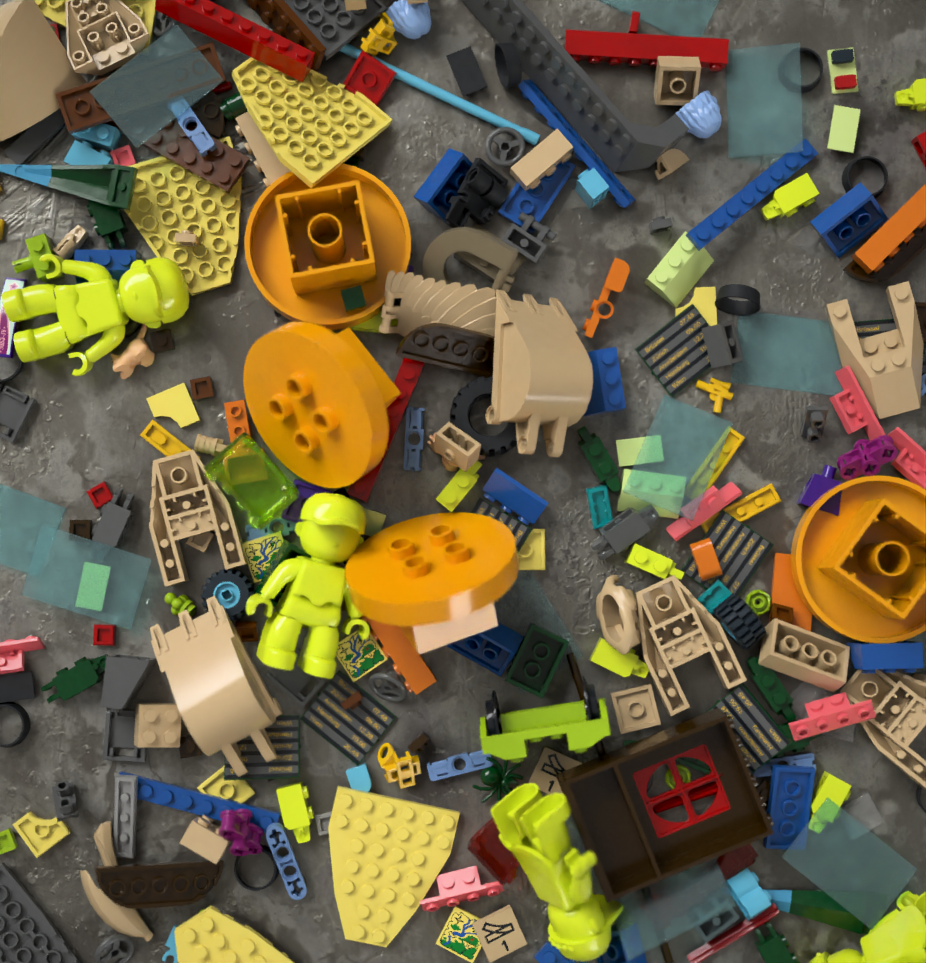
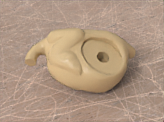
M611 575L606 578L602 591L596 597V616L600 620L602 634L606 642L624 655L641 642L637 599L632 590L626 589L624 586L615 585L620 579L618 575Z

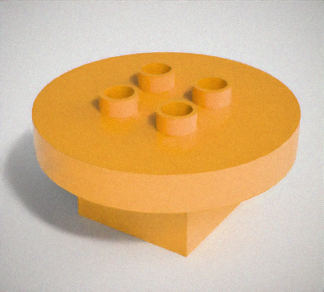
M341 164L312 189L291 171L275 180L258 198L250 213L246 225L244 248L252 279L260 294L274 310L292 322H309L328 330H336L366 322L382 311V306L386 300L384 292L388 272L393 270L395 274L401 271L404 274L408 273L411 260V235L404 209L394 193L382 181L367 171L355 166ZM361 285L367 306L346 312L340 290Z
M309 322L284 324L259 338L250 348L244 364V393L253 422L269 449L294 474L317 486L341 488L354 483L369 473L381 461L388 442L389 428L386 408L401 392L349 327L335 334L322 326Z
M865 476L848 480L831 488L805 511L792 541L791 570L796 589L803 603L824 626L844 637L869 643L899 642L926 631L925 489L897 477ZM842 490L838 516L818 510L830 497Z
M448 512L408 519L374 534L360 544L350 556L346 564L345 575L351 600L356 609L364 616L377 622L399 626L420 655L498 626L494 602L505 594L515 582L519 573V560L515 538L506 525L496 519L480 514Z

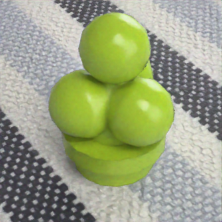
M170 592L164 597L166 604L172 605L171 612L175 616L187 610L192 617L197 610V606L185 594L177 598L175 593Z

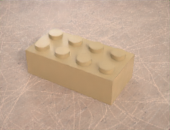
M776 618L765 626L767 634L761 641L759 665L831 692H835L846 683L850 646Z

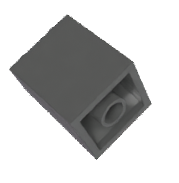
M120 654L106 656L101 707L107 708L108 712H120V710L131 706L155 666L157 659Z

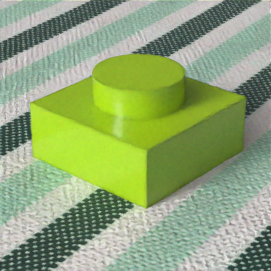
M12 828L0 832V855L18 848Z

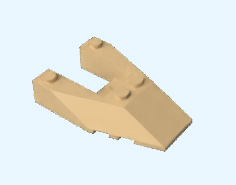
M909 281L889 286L886 289L896 325L895 330L859 340L847 299L827 304L825 307L842 368L850 366L878 419L920 408L923 338Z
M189 450L153 460L149 529L165 587L190 581L179 540L215 530L225 570L248 565L242 546L243 541L231 505L196 452Z
M674 575L636 592L643 657L658 694L670 716L690 708L672 669L696 657L708 653L722 685L726 689L747 681L720 623Z
M858 669L841 689L840 693H846L850 705L871 699L876 717L862 721L860 724L875 747L908 777L926 790V761L908 747L926 725V683L897 671L896 673H883V669H875V673L868 674L862 673V670Z

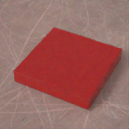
M362 50L343 85H345L344 88L353 94L356 91L363 94L378 107L397 72Z

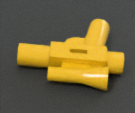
M712 377L709 382L713 384L698 380L695 387L710 393V400L715 402L713 412L721 413L723 399L731 401L734 393L728 391L731 383L722 382Z

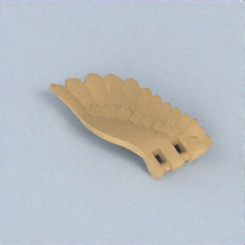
M393 270L388 272L384 292L386 300L382 306L381 317L383 320L382 325L379 326V332L398 333L405 337L420 326L430 323H444L495 337L497 300L495 289L489 287L477 289L474 284H466L461 287L460 282L446 285L445 280L435 283L434 278L423 280L422 275L414 276L413 272L406 274L402 271L397 274ZM401 298L400 305H393L394 299ZM391 319H398L397 326L390 325Z

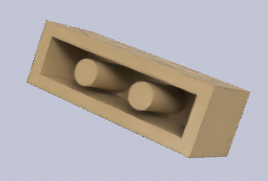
M557 128L510 168V174L525 191L529 188L533 190L541 183L540 179L545 175L550 176L557 169L555 166L560 162H567L572 157L573 146Z

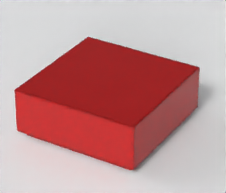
M632 12L628 33L637 34L640 12Z
M105 481L86 491L96 509L102 508L105 504L107 505L114 496Z
M94 624L93 645L115 646L116 625Z

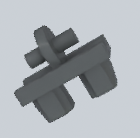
M806 406L801 437H807L808 442L821 441L828 413L827 406L818 408L816 406Z
M65 780L55 783L56 786L52 787L57 821L79 817L73 782L68 783Z

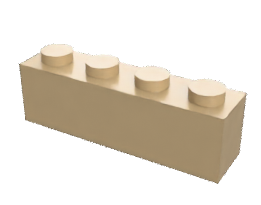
M246 112L235 118L238 123L235 128L240 137L244 136L247 143L244 145L249 155L254 154L257 160L253 162L258 172L263 171L266 176L263 181L268 188L275 180L290 172V170L279 161L249 112Z

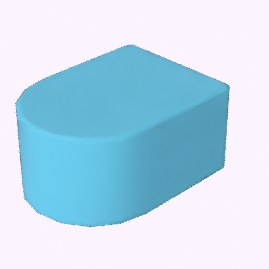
M367 763L346 770L352 789L365 792L370 791L372 778Z

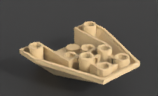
M69 0L65 2L67 56L76 73L103 75L139 57L150 35L142 19L120 0Z

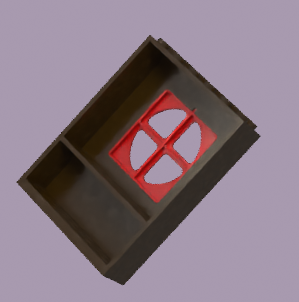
M716 708L556 774L563 795L570 806L571 815L586 852L590 851L596 857V864L593 865V869L607 902L774 834L771 828L774 826L770 814H767L763 808L766 806L762 794H759L756 790V787H758L757 780L748 770L751 767L749 760L740 750L743 745L739 736L733 732L732 728H735L731 716H728L726 712ZM679 757L696 758L705 762L711 771L708 775L684 783L675 760ZM662 764H667L675 781V788L657 796L648 797L646 790L650 777ZM709 782H716L717 793L713 803L703 814L697 815L688 792ZM675 796H680L687 811L688 820L684 822L665 820L654 813V805Z

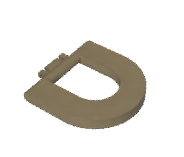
M470 227L449 229L441 233L427 248L423 259L424 280L434 278L435 283L440 280H445L446 285L453 283L447 274V260L455 252L466 251L500 268L491 288L495 289V297L497 289L504 290L508 295L512 286L510 283H513L515 279L514 276L509 275V272L519 253L516 248L485 232Z

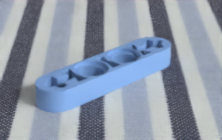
M271 823L266 829V839L289 896L294 900H300L307 893L305 879L285 828L280 823ZM273 829L279 832L280 842L278 843L275 835H271ZM285 847L289 850V853L281 857L277 854V850ZM287 866H293L296 872L293 875H287L284 869ZM294 880H296L298 887L301 888L300 893L294 890Z

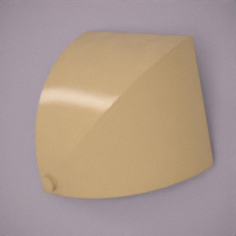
M14 0L0 6V141H3L31 127L58 110L60 106L55 95L56 93L87 84L82 74L74 71L66 49L34 0Z

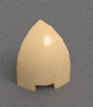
M678 149L667 150L656 160L657 170H655L657 179L660 180L669 175L690 159Z

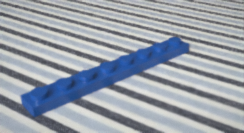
M531 79L523 80L518 85L522 90V96L535 105L534 109L548 120L547 124L553 130L558 128L572 144L574 155L588 166V171L593 168L596 169L609 185L608 191L612 193L614 201L619 206L626 208L632 205L636 199L533 81Z
M805 138L685 236L700 251L819 153Z
M123 771L119 772L121 775L138 776L137 799L201 816L204 814L209 818L222 821L220 813L224 810L248 809L252 811L250 823L262 828L264 832H266L267 827L271 823H279L280 812L224 799L211 794H204L200 791ZM275 829L272 830L273 835L276 834Z

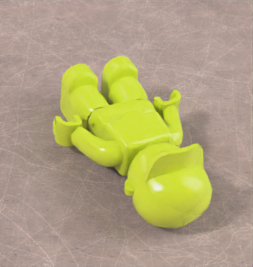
M45 254L39 260L44 263L53 261L56 266L54 272L46 274L47 279L57 278L64 273L87 279L89 282L76 285L38 284L2 293L3 307L11 322H22L51 313H57L59 321L56 323L19 331L14 334L16 352L24 363L65 353L71 350L75 344L96 334L103 333L102 337L86 350V353L74 352L68 354L69 358H81L83 363L81 369L73 370V376L85 375L92 369L93 362L107 355L122 342L126 332L125 325L128 324L129 318L135 322L146 324L149 328H159L161 321L163 324L174 322L184 316L189 308V289L182 270L176 262L163 257L148 259L146 264L143 260L134 261L130 269L122 275L118 282L116 279H112L109 271L98 263L64 260L58 255Z
M324 492L316 493L308 498L301 510L300 519L303 522H298L295 525V532L300 537L302 548L307 554L311 555V558L298 556L297 558L288 559L280 563L260 591L262 594H254L248 598L246 612L248 615H252L255 613L258 604H265L263 614L268 619L265 622L256 656L264 664L279 669L293 670L297 656L295 649L301 627L308 628L307 637H304L297 665L308 674L332 679L337 666L335 661L339 644L337 626L340 623L343 596L347 613L350 617L345 620L341 631L349 635L352 626L359 624L358 635L361 640L366 639L370 631L368 624L361 619L363 614L356 609L351 600L345 568L335 564L336 562L348 560L357 547L364 542L361 534H365L367 517L363 506L355 500L340 494ZM286 585L285 591L275 607V612L272 614L273 606L270 600L274 599Z
M534 783L521 785L491 808V815L500 832L499 839L508 850L512 851L519 861L537 896L549 903L547 906L550 921L548 927L550 937L548 941L551 942V945L555 946L566 958L574 961L585 962L597 959L607 950L611 941V925L624 907L622 903L615 900L607 902L605 895L593 894L590 868L596 864V857L590 851L581 857L578 850L570 845V836L564 822L571 812L566 797L561 793H554L543 797L538 785Z
M910 891L902 893L897 899V906L900 911L895 909L884 916L871 928L867 935L861 938L860 944L863 954L850 948L842 949L831 955L825 951L817 953L809 963H926V892L920 896Z

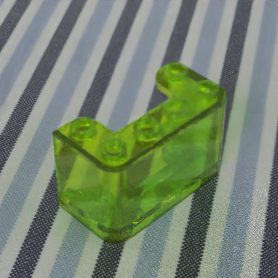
M246 432L239 435L203 467L206 470L204 472L206 477L211 482H221L223 484L221 488L228 495L232 494L236 498V505L242 511L246 510L248 512L249 518L247 522L254 529L258 528L260 531L300 495L295 485Z

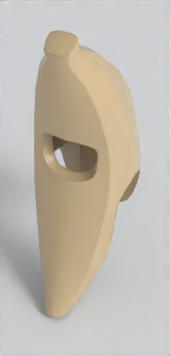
M106 821L99 825L93 837L103 865L117 866L118 863L113 846L112 822ZM80 870L85 894L102 920L119 933L132 937H143L146 942L150 941L154 934L150 931L138 911L115 904L101 889L97 888L87 870Z

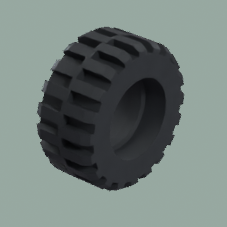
M490 376V378L479 377L475 381L471 380L465 387L458 391L450 409V423L481 444L479 455L489 457L505 454L517 445L516 423L508 422L502 432L493 436L482 435L471 425L470 411L473 405L483 398H492L493 376Z

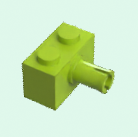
M43 233L25 239L30 254L28 257L12 261V265L15 266L13 267L15 272L19 274L34 268L38 279L44 283L57 279H47L46 274L55 271V263L53 261L44 263L39 260L45 254L56 255L51 238Z

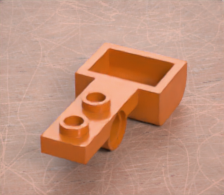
M614 258L599 299H594L590 311L593 312L591 319L586 318L582 330L586 331L585 336L592 338L600 318L607 319L612 316L614 307L607 299L611 290L621 292L624 288L630 272L629 265L625 261ZM606 303L610 306L608 315H601L598 308L601 304Z
M245 400L224 403L232 454L222 455L227 486L268 480L269 469L265 449H253L252 430Z

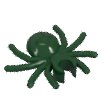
M487 757L486 760L498 767H488L481 772V781L490 787L473 785V788L480 791L492 790L487 797L481 800L482 803L489 800L496 791L497 801L500 802L501 791L507 796L514 790L509 785L511 783L518 785L515 778L523 780V776L511 773L520 767L521 764L514 765L506 772L508 760L504 761L502 771V766L495 759Z

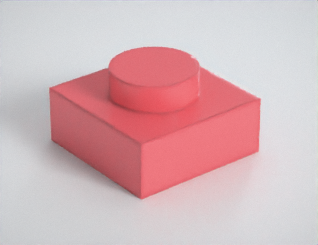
M130 145L110 151L114 164L123 166L137 164Z

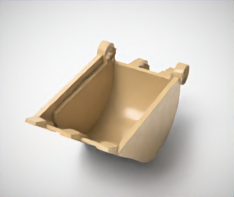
M497 289L492 405L487 408L486 421L492 425H500L502 422L516 423L518 452L527 455L533 454L536 449L539 425L543 426V437L546 440L548 456L560 457L563 452L566 428L581 419L591 399L593 372L590 358L576 334L578 332L576 326L558 298L550 297L549 305L538 304L531 294L523 293V302L511 300L504 290Z
M214 595L206 599L209 612L192 620L189 612L184 610L178 613L180 626L165 634L159 624L150 627L151 644L161 673L166 672L180 714L197 745L208 756L222 750L233 770L240 777L249 771L246 770L241 758V751L236 742L251 736L266 762L277 758L276 751L264 728L274 724L276 717L283 714L277 699L275 697L272 698L224 606L220 605Z

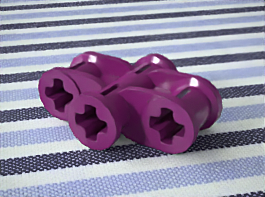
M881 435L871 441L867 439L858 440L854 444L853 450L842 454L837 459V466L840 469L841 477L845 480H852L862 474L866 476L876 475L880 471L881 465L896 458L897 448L894 446L893 439L888 435Z
M237 809L235 811L224 810L220 813L222 821L218 835L233 842L230 847L232 855L245 856L262 852L260 844L264 830L250 823L252 811Z

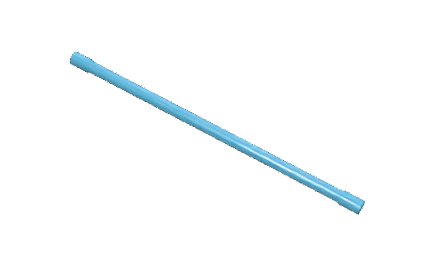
M346 44L339 51L357 59L362 50ZM376 58L397 72L396 79L496 127L513 128L523 136L525 142L534 146L537 145L541 135L525 127H520Z

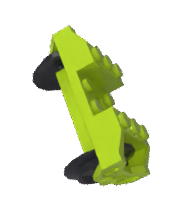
M583 676L582 681L586 705H584V700L500 714L495 690H493L491 700L485 702L486 715L480 717V739L483 755L491 754L504 760L511 759V763L521 762L528 755V739L529 742L542 741V737L550 736L551 739L562 738L565 733H567L569 750H574L575 753L586 752L587 748L592 747L604 736L611 735L605 698H598V703L594 684H588Z

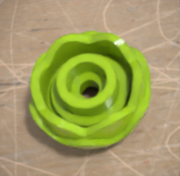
M757 589L751 591L746 596L745 602L757 616H760L770 610L771 598L763 590Z
M676 765L684 783L691 782L690 771L683 765ZM668 769L665 781L668 787L673 789L676 784L670 769Z

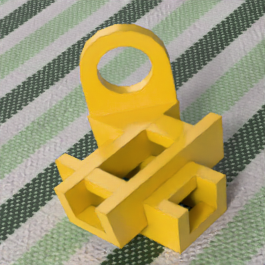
M385 12L381 14L380 21L374 29L370 28L368 30L370 32L368 37L361 39L363 43L360 47L366 53L376 56L379 51L389 55L397 45V41L394 38L395 29L393 22Z
M384 743L379 749L377 757L381 768L386 771L384 777L388 783L398 781L400 789L416 785L414 776L421 774L418 755L411 757L409 751H406L405 757L398 758L393 746L390 743ZM386 748H388V752L386 756L383 758V752ZM407 765H408V768H405V769H401V768H400V767H404V766H407ZM410 778V781L403 783V780Z

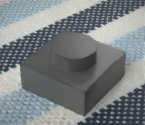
M665 216L654 218L648 227L650 234L668 231L673 225L671 218L665 219Z

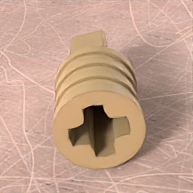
M77 225L65 235L53 250L64 260H69L75 253V250L82 246L89 233L80 225Z
M202 434L197 435L194 446L195 452L211 454V456L220 457V453L232 454L231 446L223 445V439L202 436Z

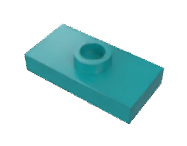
M606 484L586 488L593 529L602 528L613 519Z
M717 579L697 600L712 615L714 613L713 609L733 593Z

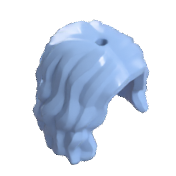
M398 0L385 12L392 20L394 29L409 39H419L430 30L431 17L427 2L407 4V0Z
M709 90L700 93L675 113L689 128L687 132L692 133L698 138H709L719 130L722 122L717 99L710 94Z

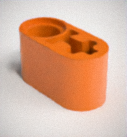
M710 538L689 544L702 581L722 575V570Z

